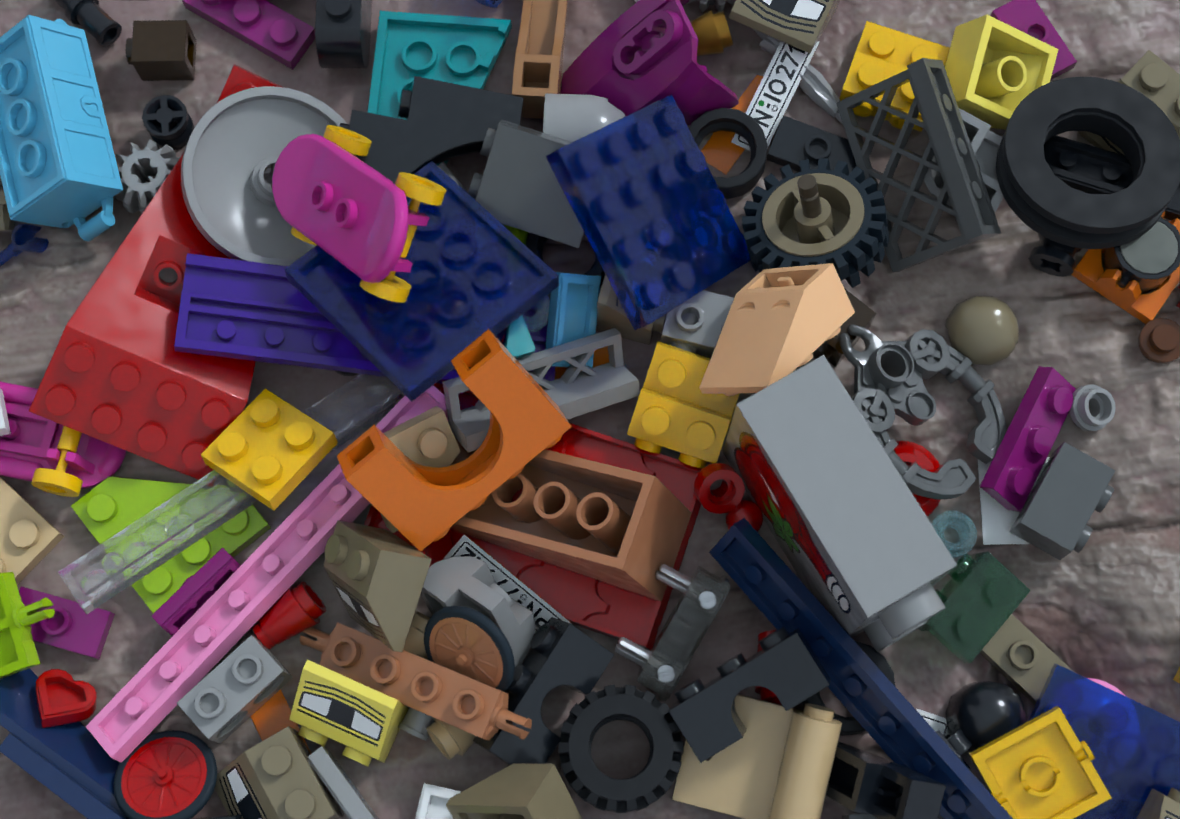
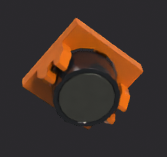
M1165 211L1149 231L1131 242L1112 248L1088 249L1071 274L1144 324L1154 319L1180 281V219L1176 218L1167 221L1164 218ZM1102 253L1104 254L1105 271L1102 267ZM1157 288V290L1149 292L1147 294H1141L1142 292H1146Z

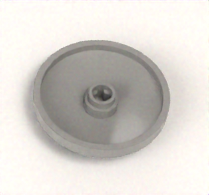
M275 86L255 87L239 91L219 101L202 116L195 126L185 147L181 163L183 198L198 230L217 250L227 257L236 260L304 268L330 256L320 247L306 243L291 234L292 226L282 218L275 204L272 192V176L275 163L281 151L290 141L300 135L317 134L323 136L327 125L339 127L340 123H347L324 102L311 95L290 88Z

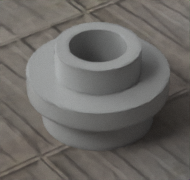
M1090 384L1081 386L1073 392V404L1069 411L1073 422L1084 431H1097L1104 428L1113 419L1116 407L1114 398L1107 390Z

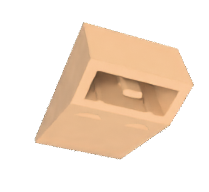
M833 263L763 269L737 292L699 387L702 394L734 396L739 393H757L791 374L796 368L808 363L813 358V352L819 346L835 337L841 331L840 326L855 311Z

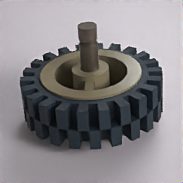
M819 158L818 169L810 170L809 159L799 161L801 172L793 174L788 164L780 168L782 180L779 181L772 173L765 177L766 190L759 186L754 188L751 192L753 202L746 201L744 206L746 216H742L743 235L755 272L759 270L760 273L763 269L833 263L840 280L846 279L849 285L854 288L861 283L859 271L868 277L875 271L874 261L881 263L885 256L884 246L888 247L889 227L882 191L877 190V183L871 176L865 180L864 170L856 166L849 174L848 162L838 160L834 170H830L829 159Z

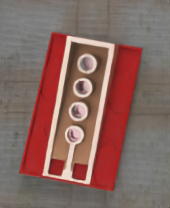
M430 382L444 394L443 384ZM471 390L458 394L460 410L475 406L479 400ZM570 423L572 427L563 433L561 439L554 446L540 452L525 465L518 476L505 481L487 497L486 501L479 508L469 511L450 527L448 533L443 538L432 542L421 551L432 559L431 566L436 562L445 560L444 557L465 534L571 623L618 640L625 637L637 645L652 651L658 627L662 622L673 589L671 586L656 579V573L660 571L659 567L662 564H666L677 571L680 569L689 537L692 534L701 507V503L694 494V481L703 468L687 465L678 459L660 453L642 450L634 444ZM456 439L461 452L450 466L465 460L476 450L467 452ZM371 505L364 525L389 530L381 513ZM399 530L393 533L416 548Z

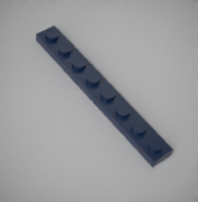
M743 518L733 524L709 553L777 630L784 627L788 634L797 628L801 630L831 678L830 685L827 687L893 762L946 785L939 811L942 818L1013 819L749 522Z

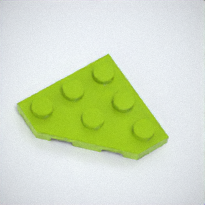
M107 477L71 505L72 509L152 613L157 611L181 588L186 579L194 575L222 547L234 558L271 529V526L239 488Z

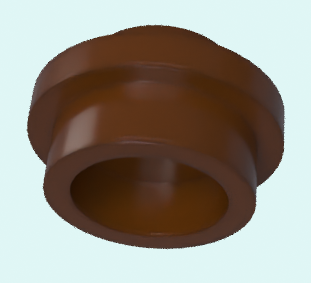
M1156 318L1149 321L1141 329L1138 337V344L1142 354L1148 360L1159 364H1168L1180 357V325L1167 318Z

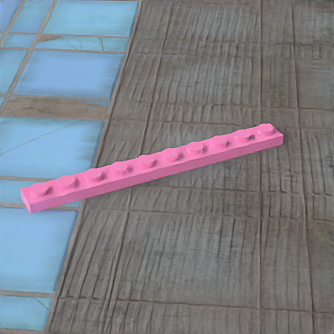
M422 377L376 426L384 433L435 406L440 407L444 411L448 420L445 395L426 378ZM340 464L331 471L85 726L112 759L122 763L178 705L177 702L203 679L325 551L328 539L334 533L337 520L352 523L370 504L345 479Z

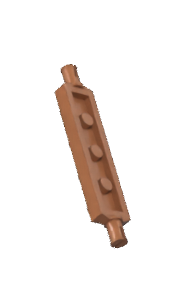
M338 622L330 634L313 627L303 631L317 638V641L300 635V643L302 645L322 652L319 665L395 698L410 708L479 738L490 741L499 729L513 734L520 739H525L529 734L528 731L513 725L514 722L531 729L532 720L507 710L509 694L406 650L402 652L393 651L379 639Z

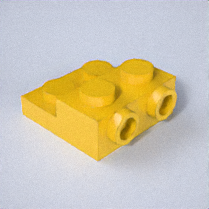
M866 21L839 100H844L907 70V65L921 58L942 60L945 67L950 47ZM910 82L897 88L890 105L906 113L909 112L915 98ZM884 94L876 97L875 99L881 101ZM867 102L853 108L854 114L862 117L870 115L875 117L878 107ZM887 112L885 120L889 121L892 126L900 130L902 129L905 122L904 119ZM919 112V115H918L917 118H919V119L922 120L921 114H920V112ZM914 124L913 129L922 132L923 128Z
M658 341L627 435L635 437L634 445L642 450L661 453L662 447L680 452L679 461L693 467L704 468L707 462L717 463L739 394L734 396L702 394L699 387L710 358Z

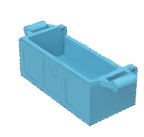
M27 15L0 37V177L9 217L13 221L57 228H69L75 224L79 236L88 242L115 225L113 197L120 193L123 187L85 30L69 26L62 19L51 21ZM102 206L103 211L88 221L85 220V217Z

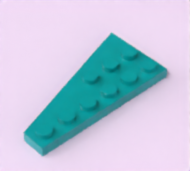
M380 11L368 113L406 120V118L398 117L402 89L410 91L415 76L483 89L512 29L511 20ZM439 164L430 167L417 176L424 178ZM406 196L407 203L409 205L411 198ZM421 202L418 209L419 213H424L428 204Z

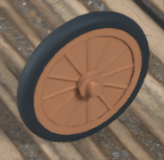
M448 606L438 610L431 616L424 632V647L429 661L503 692L508 689L514 677V655L507 638L492 620L484 614L464 606Z

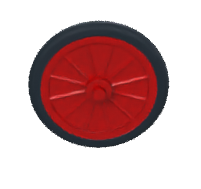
M171 730L147 736L118 765L116 770L114 796L119 809L128 819H191L207 804L215 789L217 764L214 754L203 740L188 732Z

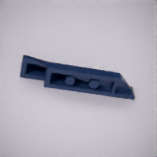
M30 668L1 679L0 725L11 733L0 745V752L87 819H128L119 809L114 796V777L120 763L107 754L80 721L42 728L36 700V681L38 676Z

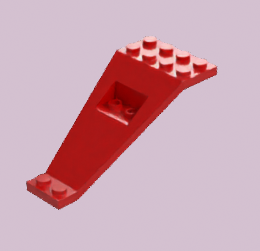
M234 64L217 103L229 95L242 90L264 86H282ZM182 154L67 322L29 412L210 484L215 470L205 464L201 454L243 412L248 402L256 361L177 352L174 349L187 253L231 259L207 241L194 224L187 210L181 188ZM163 268H172L176 271L178 277L173 282H166L161 279L160 271Z

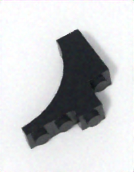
M415 76L410 91L402 89L398 117L406 118V120L352 110L349 124L340 123L339 127L359 133L372 141L367 156H354L395 184L400 172L419 175L430 167L448 159L481 152L488 128L497 130L501 120L520 125L524 98Z

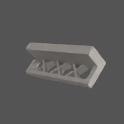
M616 328L516 359L558 405L567 420L640 395L639 380L624 366L621 333ZM608 346L609 363L593 368L586 365L595 350ZM562 360L570 363L561 378L553 381L543 378L553 363ZM460 377L444 381L443 388L451 430L467 452L477 450L488 433L490 411L480 400H478L475 406L460 410L458 394L470 389L462 382Z

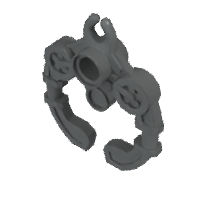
M850 324L847 327V333H841L838 339L843 354L855 367L854 396L851 398L909 490L916 495L931 499L946 500L961 496L977 479L965 461L960 458L949 460L940 465L935 472L922 469L915 461L908 466L893 451L898 443L893 438H890L887 430L892 426L895 415L914 426L921 425L934 416L936 403L928 393L923 380H928L941 373L945 375V378L950 383L958 379L972 394L967 401L974 407L978 423L968 434L966 448L970 454L987 464L993 460L1006 434V422L1002 407L993 389L995 384L990 379L985 381L970 366L973 362L967 356L965 357L959 351L949 346L944 338L933 330L922 329L905 341H881L868 329ZM848 334L860 337L864 341L865 350L862 352L856 351L851 345Z

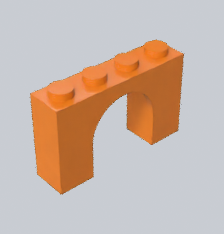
M489 329L451 360L462 382L490 411L488 433L481 446L471 456L457 464L436 468L419 465L405 456L375 424L337 455L345 479L420 552L432 542L443 538L452 525L469 511L479 508L493 491L505 481L518 476L528 462L544 449L554 446L561 439L563 433L572 427L558 405Z

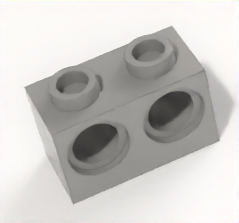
M251 635L183 696L177 704L209 740L221 744L287 684L293 676L268 648Z

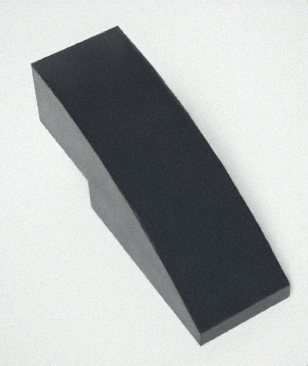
M838 741L826 796L853 812L871 814L878 819H938L946 785L898 763Z

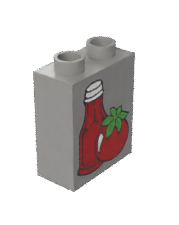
M824 355L736 404L723 453L731 467L742 478L745 490L752 501L761 509L764 521L802 583L851 638L864 631L875 650L879 652L927 623L928 619L946 608L933 586L954 569L957 564Z

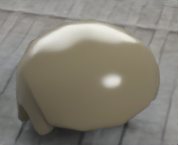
M973 296L955 305L946 319L945 327L948 329L951 347L965 357L967 356L973 362L972 364L992 365L1007 358L1018 343L1019 328L1013 310L1004 301L993 296Z

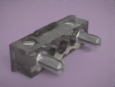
M662 564L659 567L660 571L656 573V579L680 591L682 595L654 645L648 651L625 637H622L618 641L619 644H616V653L641 666L637 674V682L657 692L661 701H666L670 698L730 592V581L726 575L718 577L706 569L697 566L690 578L670 566Z

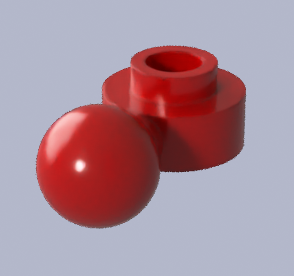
M713 463L704 467L694 481V494L702 506L711 513H726L725 520L728 529L745 518L757 532L760 530L763 524L762 511L756 503L750 500H742L745 486L739 474L725 463ZM716 480H722L719 488L710 490L712 483Z

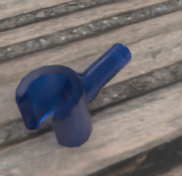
M29 224L15 226L11 235L12 243L0 252V267L23 251L32 253L44 252L49 245L48 239L34 238V235L41 230V226Z

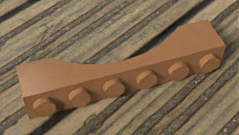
M523 0L512 84V95L524 98L521 118L543 119L545 93L560 94L568 0Z

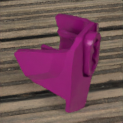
M639 0L622 13L578 56L563 73L560 94H582L608 98V102L621 110L629 122L633 124V127H677L680 125H691L694 120L705 112L719 108L731 109L739 103L733 91L707 73L706 66L697 63L698 37L683 8L689 0Z

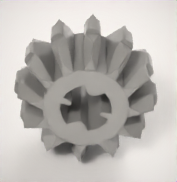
M149 139L144 150H140L137 144L131 143L130 151L132 154L128 157L116 154V161L120 166L118 170L123 190L115 195V198L123 201L126 211L132 214L138 210L142 214L179 160L172 147L166 144L159 149L157 143Z

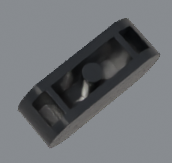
M372 0L316 1L315 37L317 56L321 68L366 69L368 67Z

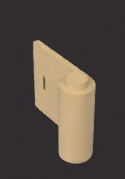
M737 694L735 698L736 712L747 729L743 738L700 763L687 740H685L681 759L682 764L677 776L672 800L743 819H821L842 723L833 719L834 710L820 705L806 703L804 710L791 708L786 711L783 705Z

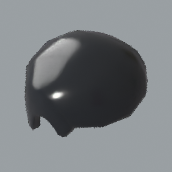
M991 681L973 682L962 687L951 696L945 713L948 733L952 735L956 730L961 729L973 743L967 752H973L1027 722L1025 704L1019 694L1014 693L1012 688L1004 684Z

